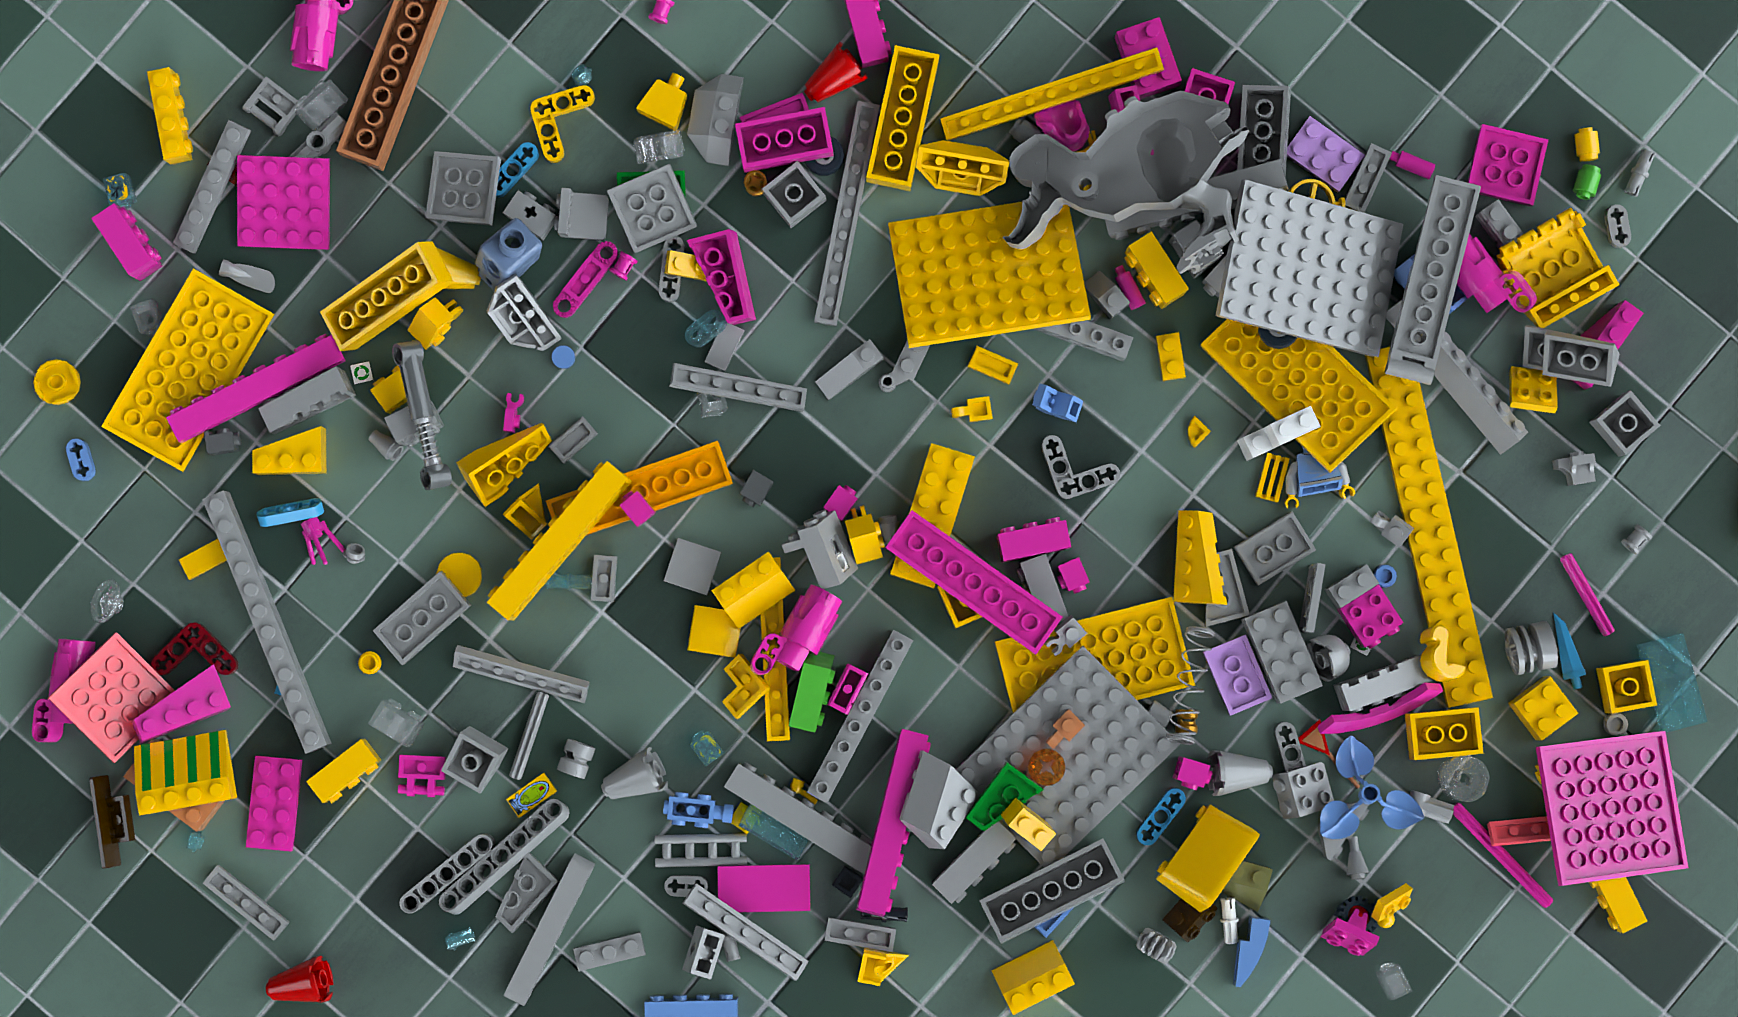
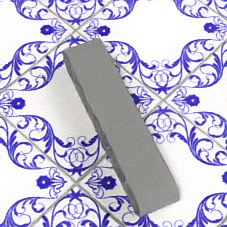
M482 833L459 849L401 897L399 902L401 910L410 914L424 907L495 847L493 836ZM480 838L488 840L489 847L487 850L479 848L478 841ZM463 852L468 853L471 857L468 865L460 861V856ZM444 867L452 869L453 876L451 879L443 877L442 871ZM426 882L434 884L435 891L433 894L425 891L424 885ZM409 896L416 899L417 905L415 908L408 907L406 900Z

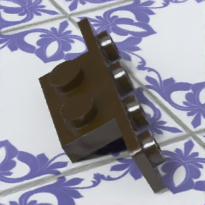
M108 775L90 777V790L102 868L120 866L121 859L118 843L136 840L129 795L112 797Z

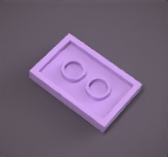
M1309 116L1287 147V157L1337 193L1365 156L1311 116Z
M1246 635L1211 648V651L1203 652L1229 716L1272 699Z

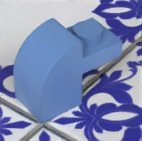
M1039 383L1032 405L1037 410L1046 414L1077 422L1083 401L1073 395L1059 392L1048 385Z

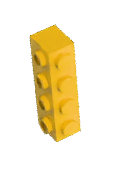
M170 67L147 71L163 159L170 165L191 161L193 146L187 134L189 125L183 113L185 104L179 92V86H181L179 75Z

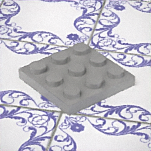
M434 151L425 218L438 221L492 225L501 158Z
M670 163L607 190L634 253L697 227Z

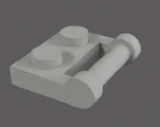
M266 76L242 109L248 114H253L270 127L276 136L280 137L303 107V104ZM258 101H262L282 117L279 122L275 121L256 106Z

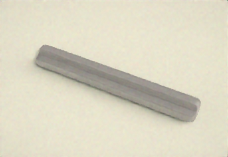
M537 692L509 774L513 779L520 780L523 776L549 695L546 693Z

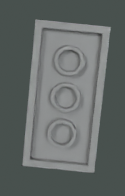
M439 571L377 626L373 632L400 664L405 665L472 605L445 573Z

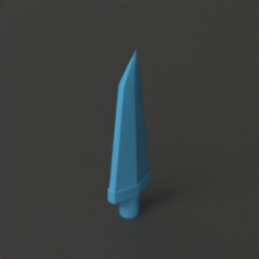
M1553 612L1563 680L1571 679L1573 690L1582 688L1580 676L1586 675L1585 669L1566 623Z

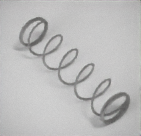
M1197 626L1186 627L1185 636L1190 642L1202 648L1185 650L1181 653V657L1184 661L1199 669L1184 670L1177 674L1179 681L1196 690L1177 692L1173 696L1178 704L1192 711L1177 712L1169 717L1174 725L1188 732L1166 734L1167 740L1185 745L1195 744V739L1186 735H1196L1197 733L1175 723L1172 720V716L1177 714H1199L1201 712L1180 703L1175 697L1181 693H1203L1204 690L1184 682L1179 676L1185 672H1207L1208 669L1189 662L1183 657V654L1189 651L1212 650L1191 640L1187 633L1201 638H1213L1215 636L1214 631Z

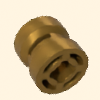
M757 170L747 173L744 178L746 191L752 196H761L763 194L762 188L767 185L766 176Z
M1176 709V713H1177V712H1184V711H1192V710ZM1198 714L1175 715L1178 719V725L1197 733L1196 719ZM1182 719H1191V721H1182ZM1175 725L1176 733L1188 732Z

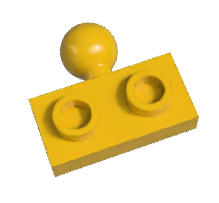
M1405 883L1377 900L1371 917L1377 921L1380 927L1389 928L1394 924L1395 917L1393 914L1397 910H1403L1409 905L1411 901L1409 897L1413 888Z

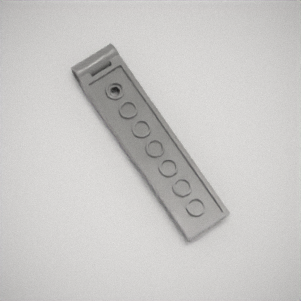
M1435 175L1413 264L1410 267L1385 374L1431 385L1481 186ZM1415 334H1419L1421 336L1420 341H1416L1414 339Z

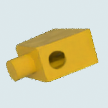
M672 73L668 83L657 79L636 108L638 113L677 132L687 100V94L680 90L684 78L676 73Z

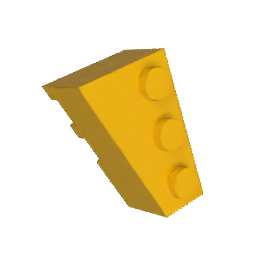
M319 426L252 450L253 473L257 475L327 474L326 428Z

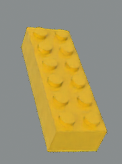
M895 45L866 182L911 191L919 146L922 141L938 68L939 54Z
M433 241L417 242L324 308L320 313L339 350H356L451 284L453 279Z
M931 443L910 512L913 510L950 537L975 456ZM895 557L890 575L930 588L935 587L934 582L899 557Z

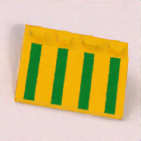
M226 730L134 746L135 794L139 816L237 798Z

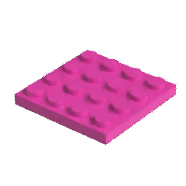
M237 155V246L330 249V158Z

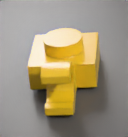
M989 396L967 399V406L951 409L952 418L969 416V422L993 419Z

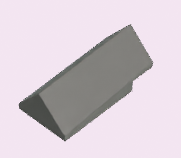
M1530 325L1525 326L1523 367L1542 370V375L1611 387L1620 355L1614 343Z

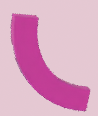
M1424 682L1416 689L1402 696L1391 706L1386 703L1369 709V714L1331 715L1318 725V730L1320 734H1335L1360 730L1384 723L1425 704L1443 692V688L1439 683Z

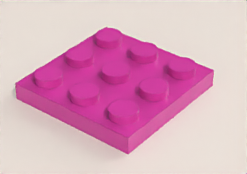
M1485 124L1480 125L1467 183L1481 186L1480 195L1532 207L1535 201L1548 139Z

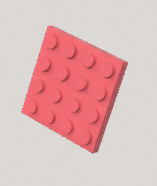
M115 632L48 699L115 763L139 740L132 724L133 720L175 690Z

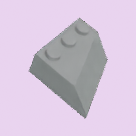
M920 750L918 757L920 762L917 770H914L912 779H914L911 791L907 793L899 820L928 848L945 849L980 793L950 764Z

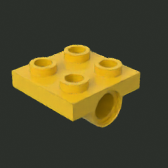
M1511 366L1509 370L1510 407L1556 413L1558 408L1557 377L1542 375V370Z

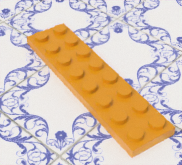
M715 441L624 473L632 482L587 535L631 520L619 506L623 503L621 498L630 491L633 493L639 491L654 511H658L732 485L733 482L719 442ZM575 490L546 500L551 518L555 515L560 516L565 510L563 508L564 504L571 497L575 499L580 492Z

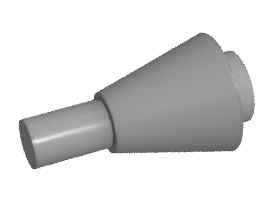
M1354 836L1349 839L1350 852L1346 876H1351L1352 880L1364 879L1365 874H1368L1369 871L1362 853L1359 851L1358 836Z

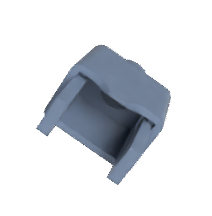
M512 219L480 246L475 259V264L480 269L479 276L495 291L496 286L514 274L518 277L523 275L539 259L542 242L520 219ZM508 238H513L511 247H508L504 242Z

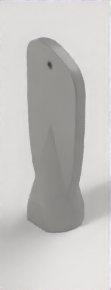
M225 259L222 261L219 276L230 277L242 285L265 293L273 292L275 279L271 272L250 265L233 264Z

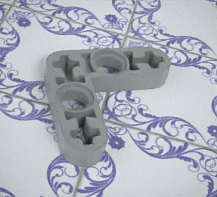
M1050 435L1042 442V451L1056 492L1063 499H1070L1112 485L1120 478V470L1114 464H1106L1073 475L1061 439ZM1048 440L1058 443V446L1055 448L1056 454L1061 452L1063 457H1056L1050 461L1049 456H1053L1051 449H1046V446L1049 444ZM1056 461H1062L1066 465L1065 471L1061 474L1053 470V464ZM1106 468H1110L1111 471L1115 470L1116 474L1113 476V480H1110L1109 477L1101 479L1103 484L1099 485L1096 471H1099V475L1107 472ZM1085 475H1091L1094 478L1095 483L1093 487L1086 488L1083 486L1082 478ZM1078 478V486L1082 491L1077 492V488L1070 490V495H1067L1066 492H1061L1060 489L1063 487V483L1066 482L1067 485L1075 484L1073 479Z

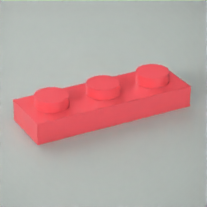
M1547 816L1492 821L1487 824L1491 846L1551 841Z

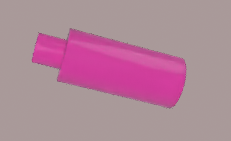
M1392 151L1389 158L1396 162L1395 166L1428 180L1436 165L1404 151H1401L1400 154Z
M1123 265L1115 268L1118 275L1115 279L1122 293L1129 300L1131 311L1146 304L1131 272H1126Z

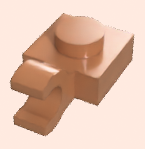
M1067 709L1052 724L1056 731L1046 740V743L1054 749L1064 737L1070 742L1085 724Z

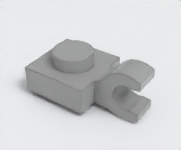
M1378 511L1370 521L1375 526L1383 528L1384 531L1381 535L1399 548L1414 529L1397 515L1391 520L1381 511Z

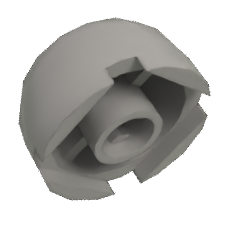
M1327 634L1309 640L1311 643L1307 644V650L1314 666L1316 665L1319 671L1320 679L1329 682L1346 672L1350 663V649L1346 643L1335 635Z

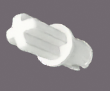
M1221 898L1222 919H1220V922L1223 923L1224 941L1226 944H1235L1238 942L1237 922L1239 921V918L1236 917L1235 898Z

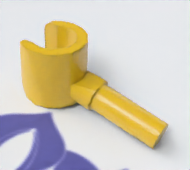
M793 778L790 784L791 790L816 804L818 800L803 790L805 782Z

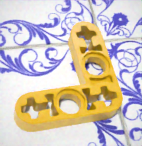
M589 86L574 87L538 98L531 103V114L542 151L549 162L558 163L565 154L554 117L591 106L594 103L595 94ZM582 91L590 94L587 97L588 101L584 102L582 99L575 100L577 105L573 106L570 94H574L575 98L580 97ZM560 97H566L569 100V105L564 109L557 107L556 102ZM552 100V105L556 110L552 112L551 108H547L542 115L539 112H535L539 104H542L543 107L550 106L548 102ZM551 125L554 128L553 134L548 137L541 134L543 126ZM553 141L556 150L560 149L557 152V157L553 158L551 154L548 155L551 152L550 144L546 143L544 145V142Z

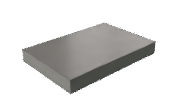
M1293 511L1233 547L1257 586L1316 551Z
M1315 563L1309 566L1299 624V631L1302 633H1314L1326 564Z

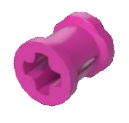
M655 0L653 12L649 14L648 18L657 23L667 25V16L670 8L674 6V2L672 0Z
M621 251L619 259L609 271L627 281L629 271L638 261Z

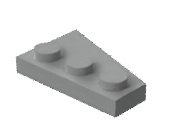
M527 853L523 857L522 863L514 875L511 887L506 892L495 917L511 933H514L560 881L531 853Z

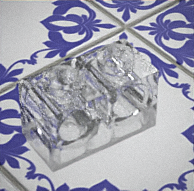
M680 130L636 137L633 142L638 164L681 157L685 152Z

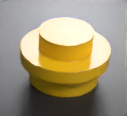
M365 652L358 660V666L363 673L374 674L381 668V658L375 652Z

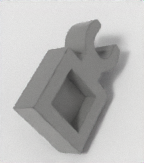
M1070 615L1054 629L1057 635L1049 637L1045 641V645L1049 647L1055 643L1056 647L1052 650V653L1056 656L1062 652L1065 644L1071 648L1087 632Z

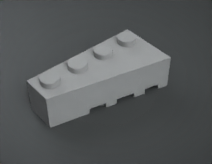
M336 366L315 378L307 380L297 388L294 387L285 391L284 395L278 398L273 397L264 401L263 406L258 409L269 432L275 435L356 396V393L346 372Z
M1416 655L1334 684L1333 686L1342 711L1355 713L1363 710V706L1381 704L1385 702L1384 699L1387 697L1397 698L1406 694V690L1416 689L1424 682L1433 681L1422 670L1421 655Z

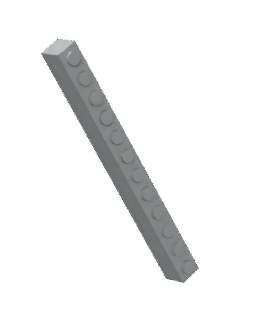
M221 491L202 499L305 754L331 745V740L230 492Z

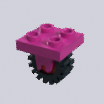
M1352 896L1346 899L1336 908L1338 909L1334 913L1336 918L1323 929L1321 937L1327 939L1326 941L1333 946H1342L1347 948V951L1353 955L1363 956L1374 948L1379 940V936L1372 934L1378 926L1376 924L1377 921L1371 917L1373 907L1375 906L1374 903L1369 904V899L1367 898L1362 900V896H1357L1356 898Z

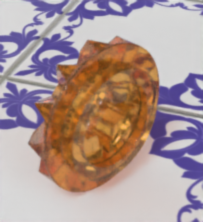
M1041 749L1035 752L1029 760V774L1038 784L1045 786L1053 785L1060 781L1065 773L1064 759L1061 754L1053 749ZM1040 760L1046 763L1054 760L1051 765L1054 774L1047 770L1040 773L1043 767Z

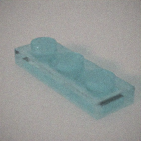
M752 804L747 807L739 823L740 827L795 860L800 858L808 842L807 838Z

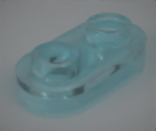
M710 310L686 329V341L697 348L711 341L727 326L723 313L718 310ZM716 317V321L711 324V319ZM698 331V335L693 338V333Z

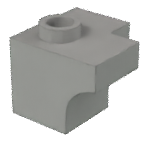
M1584 451L1570 453L1568 458L1552 461L1553 470H1559L1566 476L1567 486L1596 481L1594 453L1584 455Z

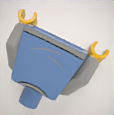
M1302 446L1304 453L1297 455L1296 461L1291 463L1286 475V494H1288V497L1285 499L1284 504L1287 509L1290 499L1295 500V508L1299 506V501L1295 497L1297 493L1298 497L1339 490V496L1342 499H1346L1344 492L1346 489H1349L1350 495H1355L1354 488L1349 486L1350 478L1345 463L1341 462L1329 473Z

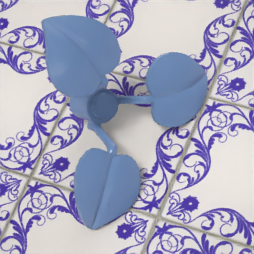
M1353 736L1345 739L1336 755V768L1344 778L1355 776L1363 787L1358 793L1359 801L1350 809L1342 801H1331L1324 806L1320 814V834L1328 839H1342L1352 835L1359 826V818L1352 812L1362 803L1369 805L1375 801L1384 806L1381 813L1382 819L1390 828L1405 829L1423 820L1424 814L1419 804L1403 791H1391L1386 796V802L1382 800L1379 788L1374 784H1368L1367 781L1360 777V775L1368 774L1374 766L1372 752Z

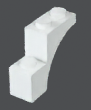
M1309 406L1237 440L1246 461L1321 426L1312 407Z

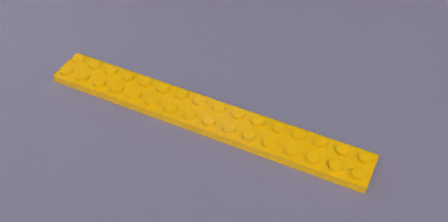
M1390 347L1380 349L1379 357L1365 355L1371 384L1396 407V411L1381 424L1402 517L1406 523L1414 528L1407 539L1428 628L1435 625H1443L1448 630L1449 639L1446 662L1466 667L1464 674L1459 678L1448 682H1441L1446 706L1450 708L1493 698L1421 386L1419 382L1385 374Z

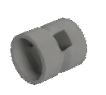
M567 739L563 750L566 755L561 757L557 770L585 779L589 769L587 761L592 760L596 748Z

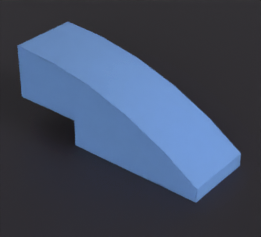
M1249 916L1247 939L1238 938L1233 985L1236 987L1243 985L1260 959L1269 932L1270 920L1268 918Z

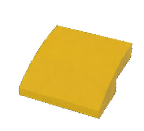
M695 605L687 650L735 658L740 629H738L725 610Z

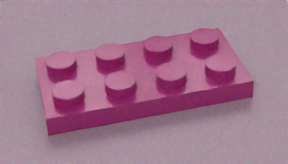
M255 756L246 847L293 851L302 770L301 759Z

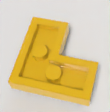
M738 654L724 668L725 672L737 685L722 701L735 719L743 716L770 689L760 675L752 672L750 662L743 654Z

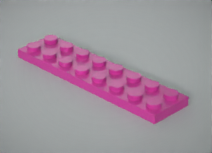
M913 510L885 547L1035 655L1062 619V616Z

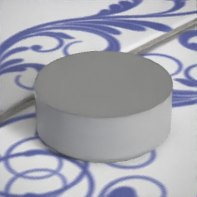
M1620 713L1608 714L1603 721V727L1608 734L1620 736L1626 732L1628 721Z

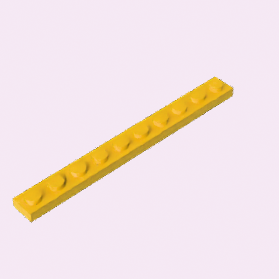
M1154 48L940 118L946 140L950 141L1164 71L1158 48Z

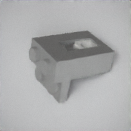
M821 510L814 513V518L804 521V525L798 527L797 532L788 535V540L782 544L784 553L801 548L805 549L818 584L822 589L842 584L858 569L835 510L830 512Z

